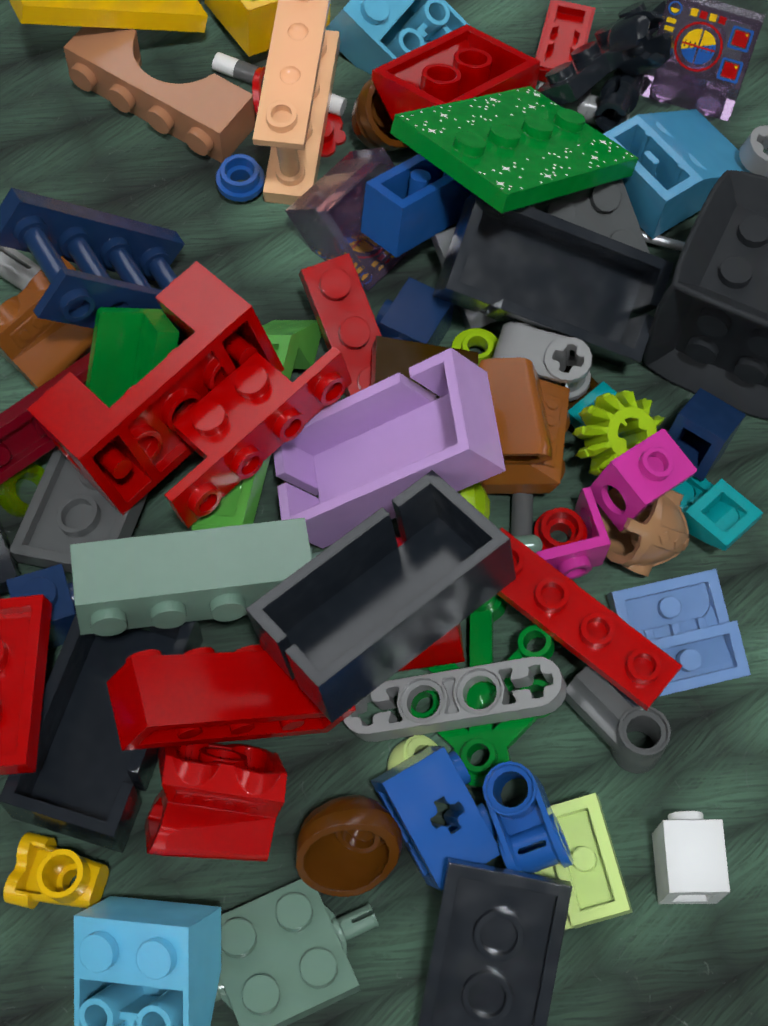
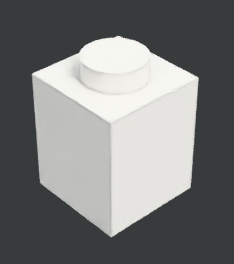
M699 811L670 813L668 820H662L652 833L658 904H717L730 893L723 820H704L703 813Z

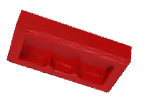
M550 0L535 59L541 61L537 81L547 82L546 73L561 64L571 62V52L588 43L596 10L595 7L561 0Z

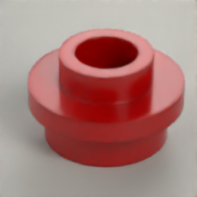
M560 507L544 512L537 519L533 535L538 536L542 540V550L585 540L588 538V531L585 522L575 511ZM562 531L567 534L569 540L566 542L556 541L551 537L550 533Z

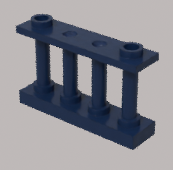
M11 187L0 205V246L32 253L50 282V286L33 310L37 318L94 329L96 311L100 307L162 309L155 297L177 278L170 265L185 245L176 231ZM61 256L67 261L75 263L80 271L67 269ZM106 270L117 272L122 281L111 279ZM147 280L156 281L161 290L152 288ZM172 322V324L179 331L177 345H181L182 341H184L186 338L182 333L181 329L175 323Z

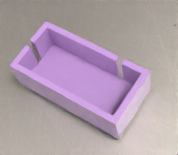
M449 348L409 367L410 378L433 393L403 374L397 373L323 408L305 424L303 430L295 439L285 442L273 453L276 477L286 481L277 486L281 520L305 518L309 543L323 549L335 543L382 507L390 514L391 519L396 518L392 499L431 470L456 491L505 472L506 469L487 372L453 348Z

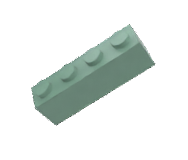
M305 518L70 544L74 601L80 635L94 633L99 636H113L122 633L126 629L150 626L171 629L181 626L185 622L207 619L227 622L248 615L246 612L247 607L312 560Z

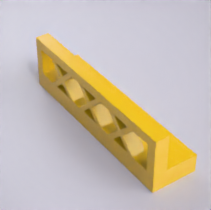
M9 0L21 24L205 33L208 18L207 13L198 0Z

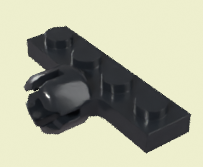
M640 1L620 11L617 21L595 32L596 41L586 43L571 52V62L561 64L546 73L547 82L537 91L561 106L577 101L605 75L615 69L635 76L662 67L672 56L674 36L668 31L652 36V34L666 23L667 17H671L665 1L647 7L644 1Z

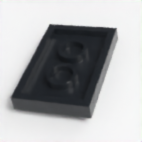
M449 858L417 1026H547L572 892L571 882Z

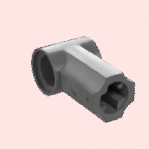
M586 666L567 686L564 700L611 747L612 756L618 766L625 771L635 774L646 773L652 770L660 761L669 743L671 735L669 721L656 708L650 707L647 711L644 710L595 670ZM634 731L645 733L650 737L654 746L646 749L636 747L630 742L627 734Z

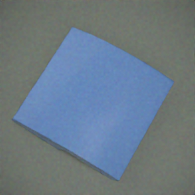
M716 569L607 594L611 611L615 612L627 624L682 665L680 671L658 697L751 675L737 620L729 621Z

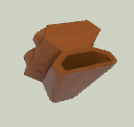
M61 256L67 269L76 271V268ZM42 269L30 280L24 290L0 305V354L35 389L90 353L94 331L93 328L37 318L33 310L50 286V282Z
M488 358L481 360L478 366L488 374L506 471L480 483L487 494H544L552 492L560 485L566 470L563 452L565 433L570 425V415L568 412L570 388L539 379L533 362L527 358Z

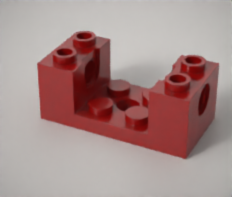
M197 261L155 297L166 316L181 329L186 339L136 385L130 387L110 408L71 372L66 374L27 408L71 465L122 515L130 510L195 451L178 435L173 426L174 422L256 351L280 372L285 370L252 305ZM184 401L180 409L174 412L177 406Z

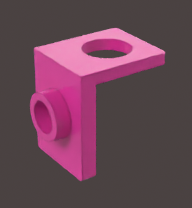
M661 429L612 460L592 483L590 488L595 501L621 532L625 529L624 525L627 518L635 520L649 504L692 477L697 472V468L667 431ZM608 485L613 486L620 492L625 501V510L618 508L612 502L608 493Z
M590 486L581 489L575 506V512L586 524L588 538L536 552L537 555L570 579L584 576L592 570V567L602 565L611 545Z

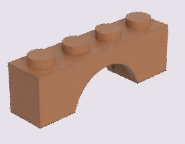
M82 27L63 47L69 76L80 89L87 92L93 91L109 100L118 110L125 113L130 112L147 121L159 133H168L183 141L199 155H208L222 163L227 157L232 155L255 128L256 118L252 94L215 73L201 80L183 84L163 82L145 73L141 69L142 61L137 32L133 29Z

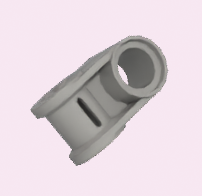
M507 322L503 325L492 358L522 357L531 360L539 379L560 386L561 383H565V387L570 388L569 401L579 399L587 392L591 380L592 354L584 341L575 337H567L540 330L532 325L521 322ZM570 350L575 352V356L570 355ZM566 366H572L569 373H564Z

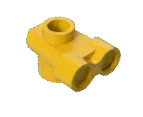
M31 832L23 835L17 848L15 868L5 882L3 898L6 903L34 909L39 902L87 909L101 901L109 876L107 865L82 857L71 850L57 848L55 838ZM76 876L74 883L70 886L71 880Z

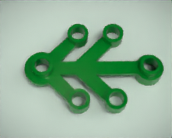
M497 594L468 616L470 619V667L493 663V623L501 618L507 606V602ZM537 625L529 626L520 633L518 637L519 648L507 661L527 657H545L550 659L555 649L554 641L550 635ZM539 637L546 640L545 646L540 651L531 652L527 650V644L533 638ZM455 663L419 669L437 673L460 668ZM511 677L504 679L509 692L515 687L510 680ZM534 679L533 685L520 688V690L529 689L531 693L543 692L544 687L548 686L545 681ZM488 681L475 683L467 693L466 701L468 706L474 709H484L490 706L496 698V686ZM430 690L420 692L411 703L412 715L417 718L432 716L440 705L439 695ZM426 697L433 698V706L429 711L424 713L416 711V706L421 699ZM549 714L500 722L495 728L494 723L469 727V731L466 728L437 733L454 749L465 764L471 777V782L466 785L483 789L484 779L491 768L499 763L511 761L509 748L537 719L544 718ZM477 750H488L490 756L484 765L474 766L471 764V757Z

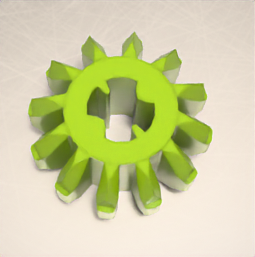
M624 390L616 393L615 396L614 394L605 393L596 397L594 406L585 407L578 413L586 426L577 427L572 434L584 440L585 447L580 448L575 456L581 459L591 457L589 474L594 476L600 475L612 460L657 432L656 427L660 426L665 418L659 415L653 417L649 415L652 400L645 398L636 400L633 391Z

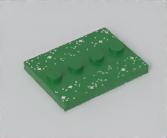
M531 86L395 114L390 134L500 213L632 176L639 159L585 123V117L582 114L561 107Z

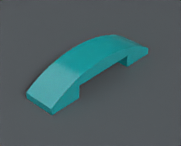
M603 381L568 410L570 423L574 429L586 426L578 414L583 408L591 405L594 406V400L599 395L610 393L615 396L617 392ZM692 476L672 489L684 495L680 508L686 518L689 534L723 551H726L763 515L759 508L723 479H720L713 485L706 478L701 481Z

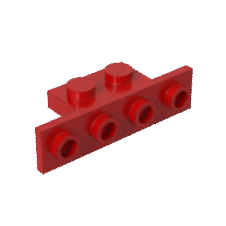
M333 346L293 382L256 351L173 423L178 435L204 458L198 466L165 494L166 499L180 521L187 528L200 517L214 511L228 492L243 479L253 476L260 469L263 461L281 445L295 439L301 433L305 424L325 406L332 405L340 399L345 389L352 383L341 351Z
M501 527L500 530L510 538L516 579L498 592L497 595L647 711L680 671L682 665L627 624L615 612L584 591L572 579L562 574Z

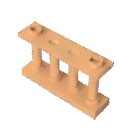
M278 0L252 138L253 145L271 147L263 188L265 202L313 207L340 48V32L326 30L331 0Z

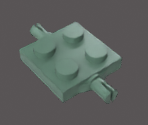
M299 879L222 914L221 973L215 1002L222 999L223 1003L235 1014L239 1026H287L359 992L360 985L348 960L346 941L379 927L372 907L367 903L365 906L336 919L334 913L323 904L318 891L312 889L302 879Z

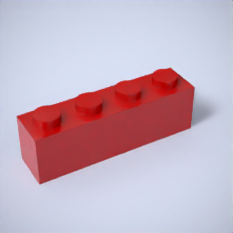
M249 645L235 652L215 653L212 647H200L178 655H162V652L156 649L143 650L130 655L126 659V663L106 682L122 751L327 733L356 711L354 705L331 723L299 688L296 678L292 680L261 645Z

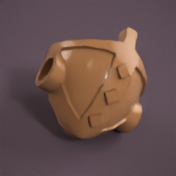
M616 488L608 491L612 502L618 508L625 510V501ZM674 490L669 491L649 504L635 520L627 518L624 525L625 529L621 532L599 506L598 509L611 542L606 557L614 563L648 577L653 566L665 563L679 555L686 549L689 543V530L686 518L680 508L684 495Z

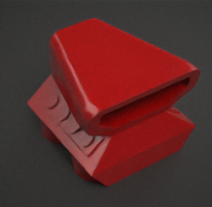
M204 743L159 747L158 761L163 789L155 798L145 821L147 854L267 862L276 818L285 802L287 772L278 753L243 744L223 745Z

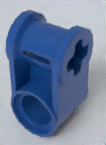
M512 761L499 763L491 768L484 779L483 794L497 832V841L506 868L533 874L559 863L564 868L572 866L574 863L567 840L557 817L552 811L544 786L539 778L522 764ZM512 779H525L528 785L526 799L516 807H505L501 798L502 789L505 784Z

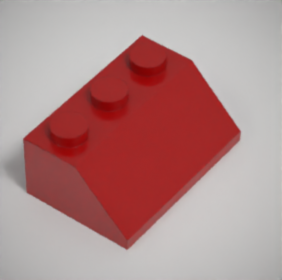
M466 24L373 69L371 79L393 121L395 114L527 86H531L536 90L541 61Z

